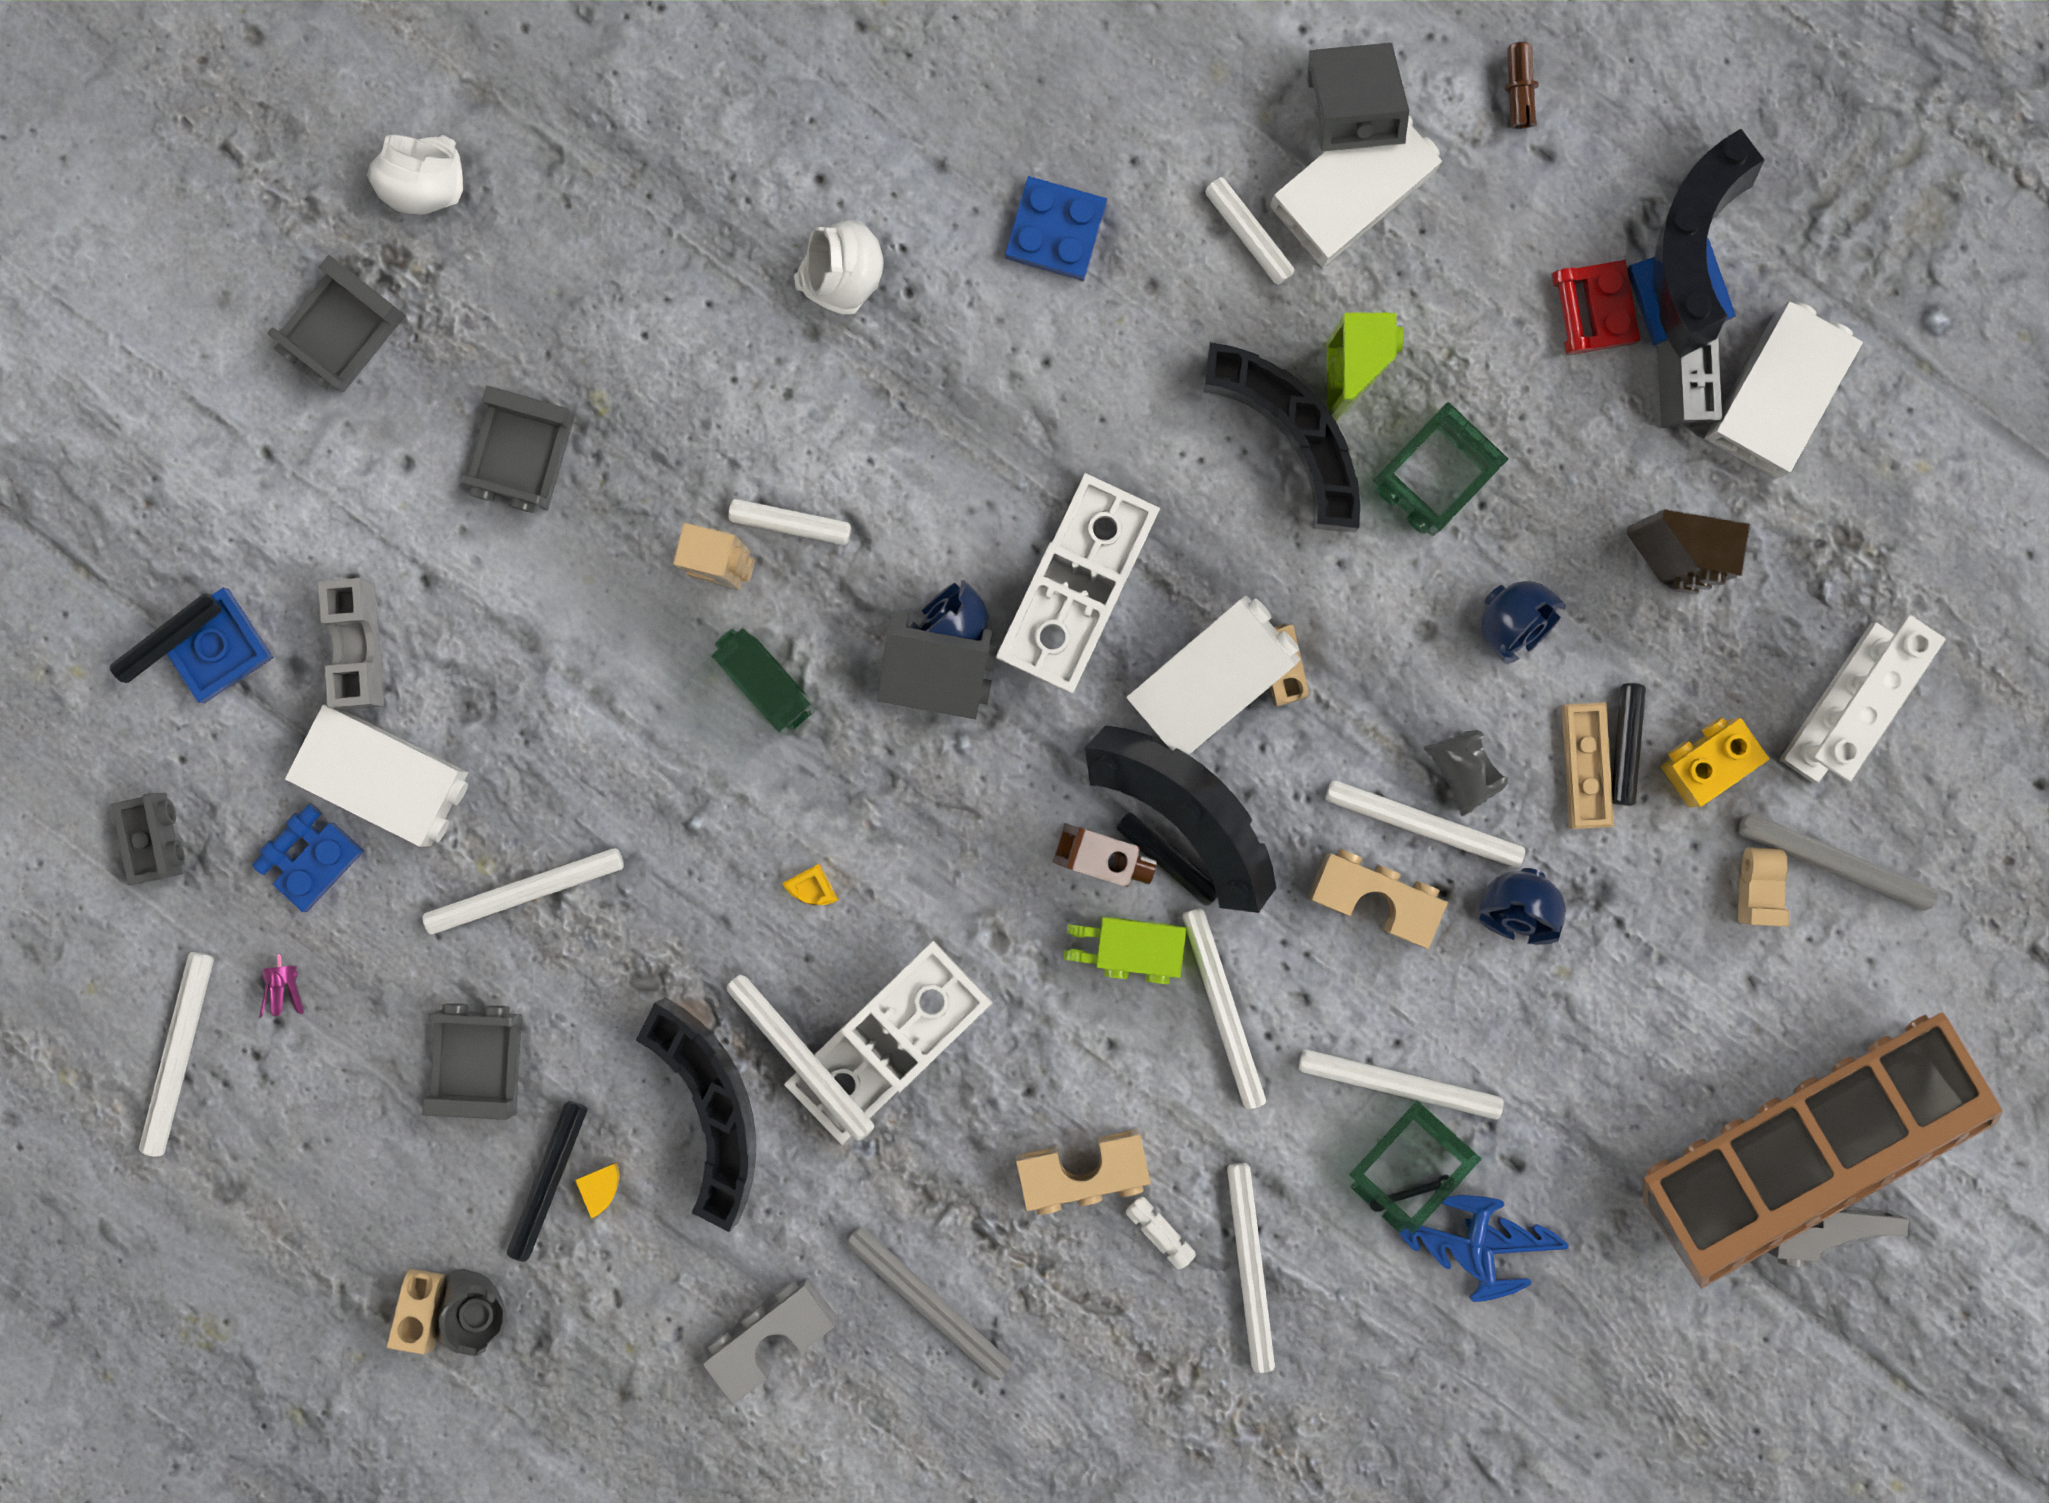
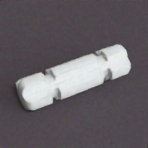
M1141 1196L1135 1199L1126 1209L1127 1216L1135 1224L1139 1222L1142 1225L1140 1230L1163 1254L1165 1252L1169 1254L1167 1259L1177 1269H1182L1189 1265L1196 1255L1195 1251L1186 1241L1183 1243L1179 1241L1181 1236L1159 1212L1156 1214L1152 1212L1154 1207L1145 1197Z

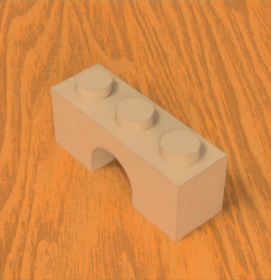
M683 523L673 565L680 570L687 571V575L692 579L741 591L743 581L749 582L751 579L755 559L749 557L751 550L735 535Z
M1342 849L1338 850L1337 855L1325 853L1307 899L1351 916L1357 901L1363 895L1369 892H1378L1386 899L1389 906V916L1383 931L1429 949L1448 902L1437 898L1440 890L1419 881L1415 882L1414 887H1410L1399 882L1400 873L1381 865H1377L1375 871L1360 866L1361 857Z
M1138 1128L1098 1137L1101 1152L1100 1161L1094 1170L1083 1175L1073 1174L1063 1167L1057 1146L1016 1155V1163L1027 1211L1036 1210L1037 1215H1045L1061 1210V1204L1077 1201L1078 1206H1086L1102 1201V1195L1118 1192L1119 1197H1127L1142 1193L1143 1186L1150 1185L1151 1181Z

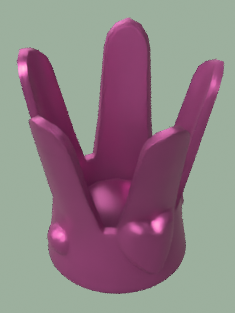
M278 954L277 967L262 969L265 990L259 1018L264 1013L268 990L270 991L271 1014L277 1017L282 1013L285 983L295 1011L300 1014L304 1013L296 983L298 976L297 966L282 967L281 955Z

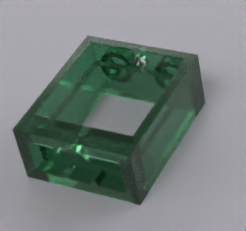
M1447 402L1373 481L1378 485L1376 491L1383 500L1392 506H1395L1397 503L1409 514L1406 519L1415 530L1423 535L1428 532L1433 537L1451 521L1509 458L1453 405ZM1436 429L1481 470L1473 481L1439 516L1394 474Z
M733 628L715 643L718 650L711 655L712 658L779 733L787 736L790 735L819 709L755 635L745 628L738 632Z
M1416 1100L1349 1173L1355 1180L1350 1185V1188L1368 1204L1373 1199L1379 1202L1386 1209L1382 1217L1400 1234L1405 1228L1414 1234L1482 1158L1424 1105ZM1414 1120L1460 1164L1415 1214L1410 1217L1364 1173Z

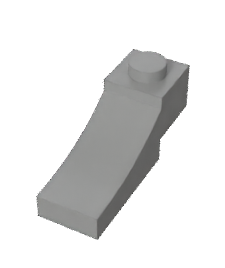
M1847 1207L1768 1251V1253L1777 1257L1779 1264L1804 1267L1805 1261L1820 1262L1821 1253L1849 1241L1874 1236H1907L1909 1219L1892 1211Z

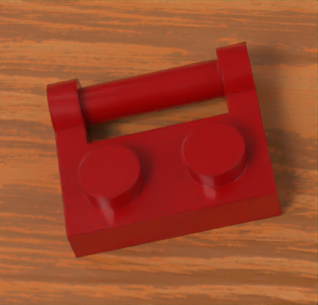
M1626 260L1580 268H1565L1551 273L1553 286L1558 287L1567 334V341L1564 342L1566 355L1637 344L1640 341ZM1583 283L1593 335L1591 337L1584 336L1575 284Z

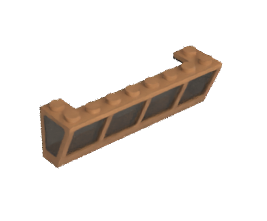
M1943 1012L1930 1019L1927 1015L1916 1018L1905 1027L1906 1032L1892 1039L1888 1035L1877 1040L1868 1048L1869 1053L1855 1060L1853 1056L1841 1060L1832 1067L1831 1071L1833 1073L1820 1080L1816 1077L1805 1080L1794 1089V1095L1783 1101L1779 1097L1769 1100L1757 1110L1758 1115L1745 1122L1742 1118H1738L1721 1129L1720 1133L1722 1135L1709 1142L1705 1139H1700L1689 1145L1683 1151L1684 1156L1672 1163L1668 1159L1662 1160L1647 1170L1646 1174L1648 1176L1644 1178L1643 1203L1701 1289L1997 1124L2003 1110Z

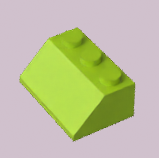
M1344 313L1327 339L1326 408L1335 421L1388 369L1391 362L1395 361L1397 352H1402L1404 330L1403 326H1397V313Z

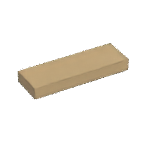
M1606 702L1561 705L1569 829L1614 827Z

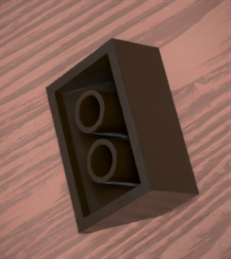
M1663 509L1628 526L1627 536L1660 582L1674 584L1673 590L1677 592L1698 594L1699 589L1710 590L1712 585H1725L1726 580L1742 575L1750 524Z

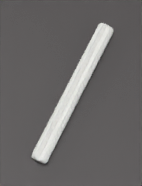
M1332 781L1328 786L1325 798L1327 802L1512 868H1519L1523 862L1525 848L1339 781Z
M610 849L427 912L422 917L425 929L428 934H436L622 870L624 863L621 853L618 849Z
M1202 908L1189 910L1183 913L1182 918L1243 1105L1246 1109L1260 1107L1266 1103V1098L1205 912Z
M191 952L187 958L139 1145V1151L147 1156L157 1157L165 1153L214 958L206 953Z
M743 975L735 977L727 985V992L848 1133L857 1141L867 1137L874 1129V1124L751 981Z
M1303 1050L1300 1057L1299 1070L1303 1073L1495 1120L1499 1119L1503 1112L1504 1100L1499 1096L1311 1050Z
M1235 1163L1227 1167L1251 1367L1256 1373L1273 1371L1275 1363L1251 1170L1247 1163Z

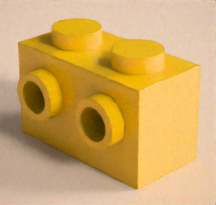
M1720 717L1701 730L1704 734L1702 738L1693 744L1687 740L1668 752L1667 755L1670 757V760L1660 767L1688 807L1704 806L1770 760L1741 718L1725 720L1724 717Z

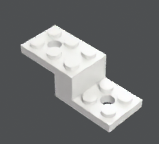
M1085 473L1053 542H1050L996 659L1073 694L1160 508ZM1108 518L1115 523L1117 533L1110 540H1100L1095 536L1093 524L1098 519ZM1053 625L1062 629L1065 641L1061 647L1048 649L1043 646L1040 641V634L1047 626Z
M933 940L814 1056L833 1078L840 1073L849 1074L854 1078L856 1084L855 1091L849 1096L865 1115L870 1118L897 1091L900 1093L992 1004V1001ZM934 989L943 995L944 1007L937 1013H928L922 1009L920 996L926 990ZM797 1072L784 1084L841 1145L851 1137L848 1131Z

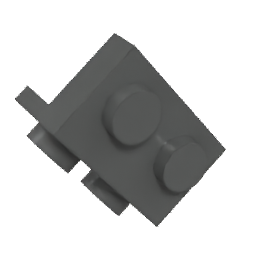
M167 793L143 794L139 798L111 804L128 885H137L183 874L182 865L185 861V854L181 843L176 840L173 824L176 822V811L171 800L167 798Z

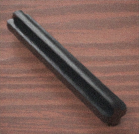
M568 1101L564 1104L506 1251L507 1255L512 1259L525 1262L531 1256L587 1114V1108L580 1103Z

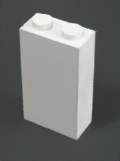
M1410 115L1405 144L1325 151L1274 194L1269 207L1322 268L1433 176L1443 162L1439 158L1440 152L1434 142L1428 137L1422 138L1413 128V121Z
M1789 301L1775 311L1722 406V420L1714 421L1704 438L1775 479L1792 471L1863 343L1852 336L1853 332L1848 327L1839 323H1828L1816 316L1817 312L1812 307L1800 302L1793 303Z
M1247 595L1244 596L1126 697L1171 751L1178 748L1189 755L1301 660L1296 654L1299 651V647L1285 631H1282L1280 634L1269 622L1272 618L1271 614L1259 600L1254 599L1251 601Z
M323 704L285 780L419 847L432 846L433 842L438 843L444 836L449 825V820L445 818L452 804L458 805L465 795L468 783L464 781L469 772L345 710L327 708V704Z

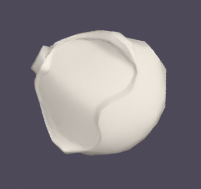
M387 135L382 151L370 163L367 177L378 198L392 209L404 214L423 215L457 204L463 192V175L459 153L455 149L456 142L444 135L423 139L401 135Z
M856 220L842 221L833 224L830 228L816 227L811 234L807 254L798 272L794 275L796 290L803 291L807 298L830 311L841 315L855 314L866 299L878 288L882 275L884 261L878 239L861 221Z

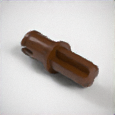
M1517 42L1510 44L1507 49L1509 83L1505 85V91L1509 92L1510 128L1517 129L1518 125H1520V129H1526L1537 125L1535 89L1539 87L1538 81L1534 80L1532 45L1528 42Z

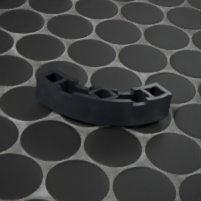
M1742 129L1721 140L1693 166L1672 201L1656 244L1653 261V290L1656 291L1660 308V322L1679 358L1716 340L1728 316L1715 294L1708 273L1706 258L1707 238L1712 220L1738 195L1753 187L1765 161Z
M1210 342L1203 392L1228 397L1253 408L1276 425L1287 437L1296 450L1309 479L1314 511L1313 529L1355 533L1360 527L1359 483L1355 475L1347 442L1325 405L1305 384L1287 370H1282L1253 352Z
M1105 725L1085 746L1090 785L1109 788L1132 796L1165 816L1186 836L1205 863L1217 893L1219 908L1259 913L1276 890L1274 870L1265 843H1259L1255 832L1250 826L1252 818L1237 797L1209 769L1182 750L1176 748L1174 751H1171L1153 742L1152 736L1141 732Z
M665 997L653 1004L635 1041L649 1048L662 1058L675 1073L678 1072L693 1095L692 1100L706 1138L707 1154L702 1185L692 1213L730 1232L740 1221L747 1204L756 1164V1131L749 1096L739 1071L719 1040L701 1021L686 1009Z

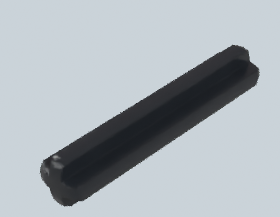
M202 594L114 661L109 667L111 673L121 683H129L221 613L222 608L219 602L211 594Z
M1639 683L1622 684L1620 691L1612 781V801L1615 805L1632 806L1636 803L1646 694L1645 685Z
M1127 813L1120 820L1116 827L1117 830L1134 845L1139 846L1143 853L1150 859L1155 860L1158 866L1202 904L1209 906L1215 901L1217 893L1213 882L1133 813Z

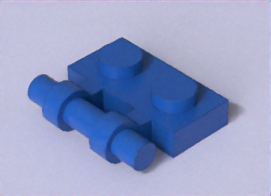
M311 803L300 814L295 812L286 821L287 827L274 841H267L260 849L262 854L252 864L253 868L262 875H265L274 865H277L283 873L273 882V885L301 912H308L364 852L336 823H329L321 832L312 824L322 815V812ZM302 837L309 845L294 859L287 851Z

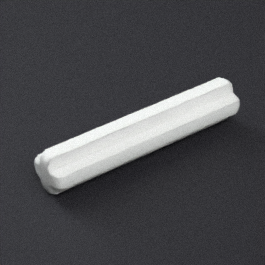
M1222 177L1214 180L1206 188V196L1273 282L1279 285L1288 280L1294 273V267L1227 181Z
M738 499L732 500L729 508V519L734 523L840 545H847L850 538L851 525L844 521Z

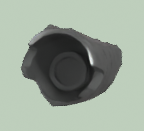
M1479 730L1466 731L1454 738L1424 747L1428 755L1437 763L1436 766L1441 769V773L1445 775V781L1450 784V789L1453 791V796L1456 797V803H1458V810L1461 816L1471 813L1476 807L1486 802L1488 798L1502 791L1508 783V777L1499 773L1484 751L1481 741L1484 734Z
M466 1269L452 1271L447 1276L436 1342L454 1353L478 1356L486 1351L488 1343L496 1338L507 1325L506 1310L497 1288L489 1278Z

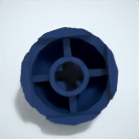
M961 580L960 587L953 583L938 593L923 608L922 612L926 616L921 625L918 626L913 621L909 628L980 641L982 640L984 629L988 627L989 617L984 601L965 580Z
M1521 581L1515 582L1507 588L1500 585L1485 599V604L1488 607L1483 613L1481 631L1489 647L1506 664L1513 663L1520 659L1514 654L1525 645L1526 649L1530 652L1551 632L1561 618L1555 611L1557 608L1565 609L1566 604L1553 591L1541 583Z
M1523 868L1521 871L1509 872L1496 877L1488 885L1478 914H1480L1479 921L1481 924L1498 935L1514 940V932L1529 936L1528 944L1547 945L1557 942L1560 938L1565 922L1566 906L1561 892L1552 882L1546 879L1544 873L1532 868Z

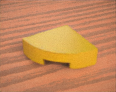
M817 864L782 883L790 895L807 904L828 905L839 901L821 864Z
M617 1162L575 1180L591 1219L601 1214L616 1195L620 1179Z

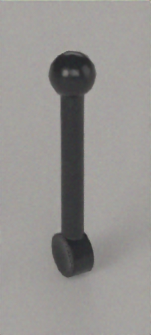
M1444 1174L1437 1181L1385 1197L1374 1194L1369 1198V1206L1373 1211L1381 1212L1387 1204L1437 1189L1448 1191L1453 1187L1454 1182L1450 1175Z

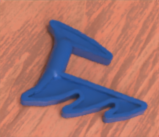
M1454 1195L1440 1198V1202L1443 1205L1473 1213L1467 1238L1399 1218L1393 1219V1225L1398 1233L1414 1251H1419L1420 1249L1416 1236H1420L1436 1260L1444 1268L1450 1269L1451 1263L1447 1259L1445 1248L1448 1247L1458 1263L1467 1272L1480 1281H1484L1486 1276L1481 1263L1482 1245L1490 1216L1497 1209L1503 1208L1504 1202L1495 1198L1473 1195Z
M1465 1218L1463 1223L1469 1230L1471 1219ZM1499 1218L1498 1223L1504 1227L1509 1237L1506 1238L1497 1229L1488 1225L1482 1245L1481 1258L1486 1279L1484 1281L1479 1280L1477 1289L1469 1296L1470 1300L1482 1302L1514 1294L1531 1285V1280L1528 1278L1496 1279L1494 1254L1563 1250L1568 1248L1567 1242L1554 1232L1534 1224L1532 1229L1539 1236V1239H1536L1531 1233L1505 1218Z

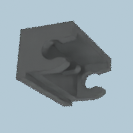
M1718 337L1716 340L1682 358L1678 357L1669 341L1657 346L1661 428H1674L1683 424H1690V427H1698L1713 421L1722 420Z

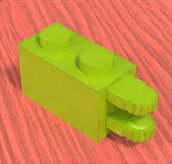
M1101 916L1100 927L1067 924V934H1071L1074 937L1085 938L1087 936L1099 939L1097 953L1084 952L1081 949L1064 950V960L1095 964L1096 968L1104 969L1103 976L1128 979L1129 972L1146 974V982L1170 984L1171 977L1181 978L1186 937L1185 926Z

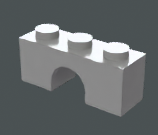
M362 578L317 581L321 624L328 627L333 642L332 664L324 666L327 708L352 710L385 707L375 583Z
M809 1278L799 1285L795 1280L786 1284L774 1295L777 1302L766 1310L761 1305L741 1320L744 1326L732 1336L728 1331L724 1332L707 1347L710 1353L706 1357L703 1366L733 1405L763 1383L771 1372L772 1368L763 1357L760 1349V1342L765 1337L776 1334L783 1335L789 1338L800 1353H802L835 1327L838 1316Z

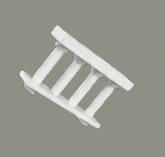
M1912 615L1906 616L1895 634L1877 622L1871 623L1779 760L1812 783H1819L1828 769L1845 781L1851 782L1946 638Z

